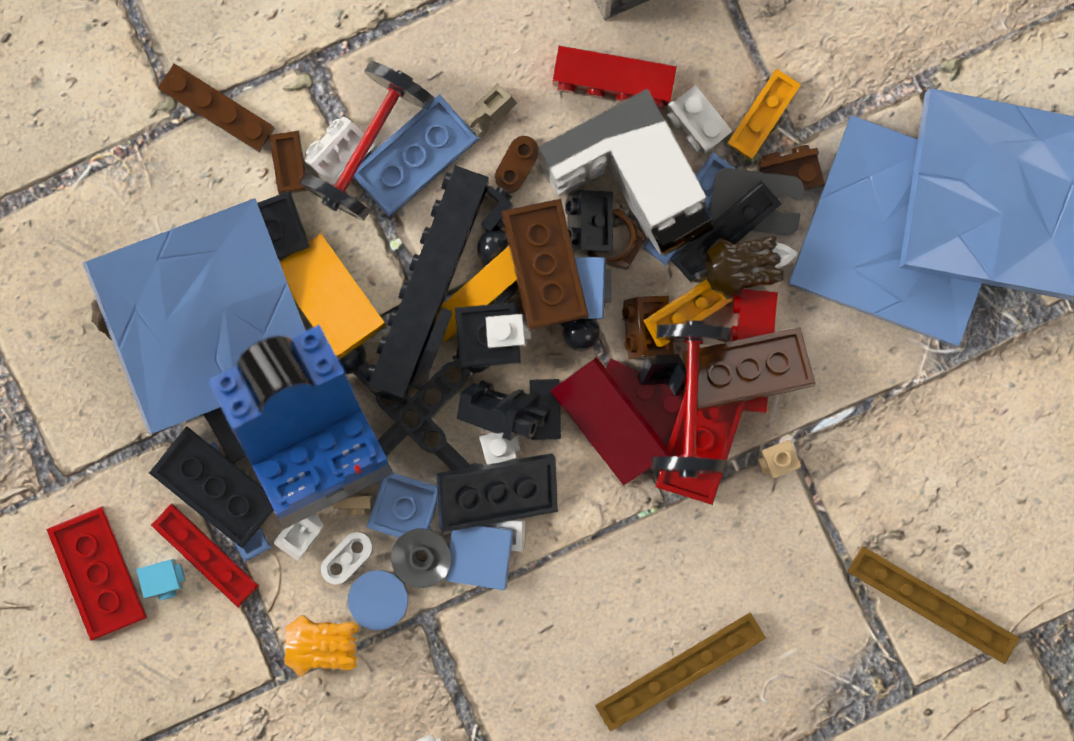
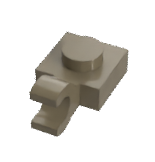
M497 83L476 103L479 109L468 115L464 122L470 128H473L478 123L472 131L480 138L487 133L491 120L496 124L502 117L508 114L517 102Z

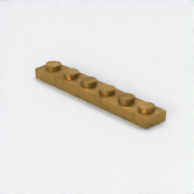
M861 546L847 570V573L1002 664H1006L1020 639L864 546Z
M751 612L597 703L595 707L611 732L763 641L766 637Z

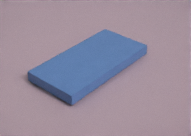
M439 94L429 110L422 109L365 158L355 173L354 178L390 218L478 142L479 138Z

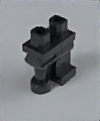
M482 380L479 384L473 383L461 392L457 419L493 433H503L502 438L512 440L517 435L530 438L534 435L537 425L544 427L548 424L551 408L538 403L540 397L538 393L532 391L527 394L523 392L524 390L518 389L511 394H505L495 391L492 383Z

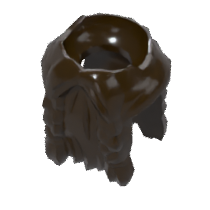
M776 236L736 244L722 238L716 239L714 244L707 250L705 260L707 281L711 286V290L722 294L726 299H732L740 289L757 285L770 286L783 281V270L775 268V265L781 263V257L772 251L777 246Z

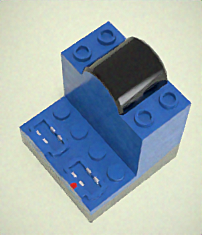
M320 324L291 339L286 336L277 335L259 340L241 354L237 361V366L208 380L284 529L394 474Z

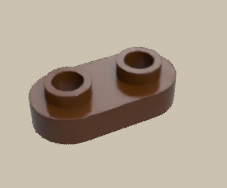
M529 136L515 138L495 172L496 185L508 193H514L521 189L538 159V144L533 138ZM523 145L530 149L529 154L525 156L520 155L518 149ZM513 172L516 177L512 182H508L504 179L505 173Z

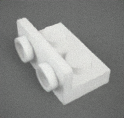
M696 85L676 101L668 104V119L677 129L679 127L683 128L688 135L685 139L695 152L700 150L705 155L733 132Z
M345 117L334 120L328 126L327 134L320 142L315 141L306 151L307 155L303 159L331 185L336 184L364 135L352 121ZM373 143L372 146L370 147L368 153H369V152L373 149V147L375 146L374 143Z

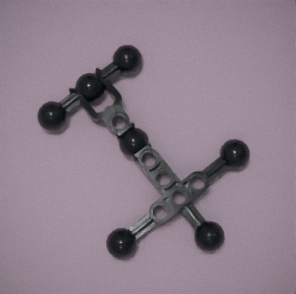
M494 229L491 232L487 231L480 237L476 249L478 257L484 264L488 265L509 246L506 232ZM517 280L496 299V304L507 303L519 290ZM579 319L560 324L563 327V340L568 347L575 351H588L599 341L601 332L599 324L595 319ZM361 344L338 361L345 374H354L369 389V382L366 381V376L370 365L366 362V350L363 344ZM457 347L456 356L452 357L454 361L446 363L424 385L423 389L419 390L411 399L407 396L404 404L396 402L392 406H387L382 402V396L373 393L376 396L378 405L395 421L377 440L386 458L409 435L424 451L435 454L451 471L483 465L478 463L470 464L447 442L445 433L432 418L464 387L468 376L472 378L474 374L484 372L489 367L460 369ZM451 368H458L462 372V379L457 384H450L446 381V372ZM430 389H436L441 393L440 402L433 406L426 404L424 400L425 393ZM411 410L418 412L420 416L419 423L414 427H407L403 422L405 413ZM433 431L439 433L441 436L440 445L436 448H428L424 442L425 436Z

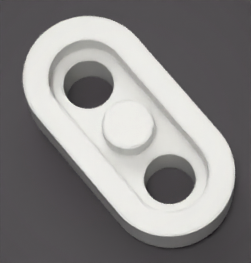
M359 532L349 534L322 562L321 574L323 578L331 584H342L347 581L370 557L373 550L370 538ZM355 542L363 544V551L357 554L352 550V545ZM335 563L342 566V572L339 575H334L331 571V567Z

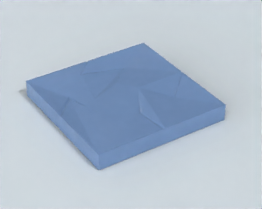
M933 88L929 89L924 96L899 268L1073 301L1074 116Z
M851 115L804 238L788 286L950 346L958 347L982 283L899 268L918 139Z
M255 198L82 263L148 434L156 433L221 407L208 380L237 365L240 366L254 394L268 388L259 370L271 361L281 359L291 379L305 374L289 339L306 330Z

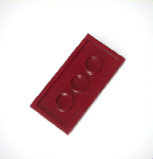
M597 356L550 390L623 486L651 467V457H666L670 453L669 449Z

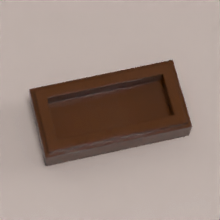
M299 130L269 135L278 194L291 191V193L308 191L299 184L306 173Z

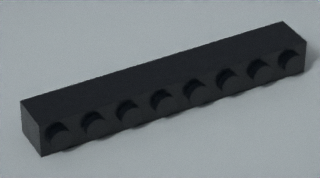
M457 165L454 166L452 174L446 173L441 189L445 190L441 201L436 199L430 216L434 217L430 228L425 227L420 239V244H423L420 255L414 254L409 267V271L413 272L409 282H403L398 298L402 299L398 310L393 309L387 324V326L391 327L388 337L382 336L377 348V354H380L377 365L371 364L368 370L366 381L369 382L370 392L404 404L482 205L486 189L489 187V177Z

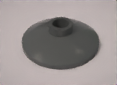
M417 528L405 532L397 539L391 552V563L394 572L404 583L417 588H427L436 585L447 575L451 565V551L441 535L429 529ZM419 551H425L428 555V558L426 560H420L417 557V553Z

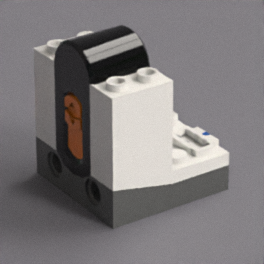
M648 89L538 147V164L558 198L582 187L585 184L586 178L589 181H593L603 176L608 167L647 240H651L660 255L665 256L709 233L715 227L711 213L705 203L706 195Z

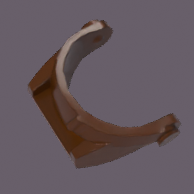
M616 208V210L613 209V215L627 225L630 232V242L621 254L606 258V264L628 270L646 237L635 227L634 223L622 210ZM591 251L587 253L588 257H600Z

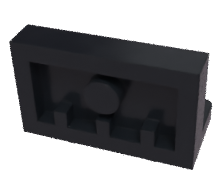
M593 190L570 192L565 202V212L568 215V231L573 252H613V192Z

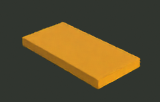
M319 234L309 241L310 248L289 255L280 262L293 299L313 327L320 324L337 359L340 360L387 325L322 234Z

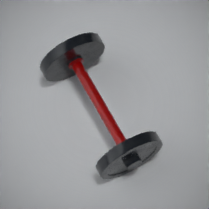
M370 61L364 72L389 92L336 184L331 185L309 173H305L299 182L306 190L321 198V203L335 212L339 209L362 221H365L370 209L349 196L346 189L399 97L428 110L435 100L434 96L427 90L413 82V78L399 70L396 72L375 61Z
M686 321V324L657 325L656 339L685 342L688 344L683 455H680V457H651V470L679 472V477L698 478V473H727V460L698 458V455H695L700 344L731 342L732 328L704 325L703 321Z

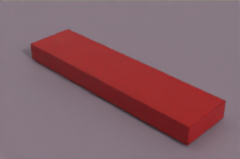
M173 503L151 524L161 536L236 607L239 608L259 587L242 568Z

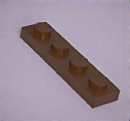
M174 63L158 87L166 95L260 153L269 139V135L275 129L267 121Z

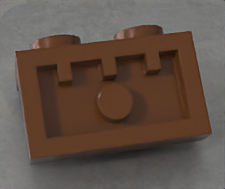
M809 145L793 148L792 154L781 156L780 152L764 155V161L759 162L757 165L759 172L798 177L803 182L804 191L825 185L818 159V148L810 149Z
M669 295L634 297L623 301L622 319L625 322L626 330L624 346L629 360L646 358L648 355L674 354L673 341H670L663 347L657 346L643 321L668 305Z

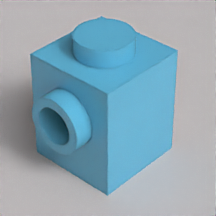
M175 559L136 569L144 598L158 595L159 601L175 597L177 596L175 590L182 589L181 582L186 581L181 563L176 565Z

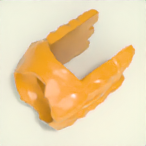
M300 615L285 627L286 647L284 661L288 667L294 670L297 676L303 677L311 668L348 671L354 670L357 667V657L353 656L357 644L354 643L356 638L351 637L359 632L356 623L350 621L341 624L331 622L314 623L306 615Z

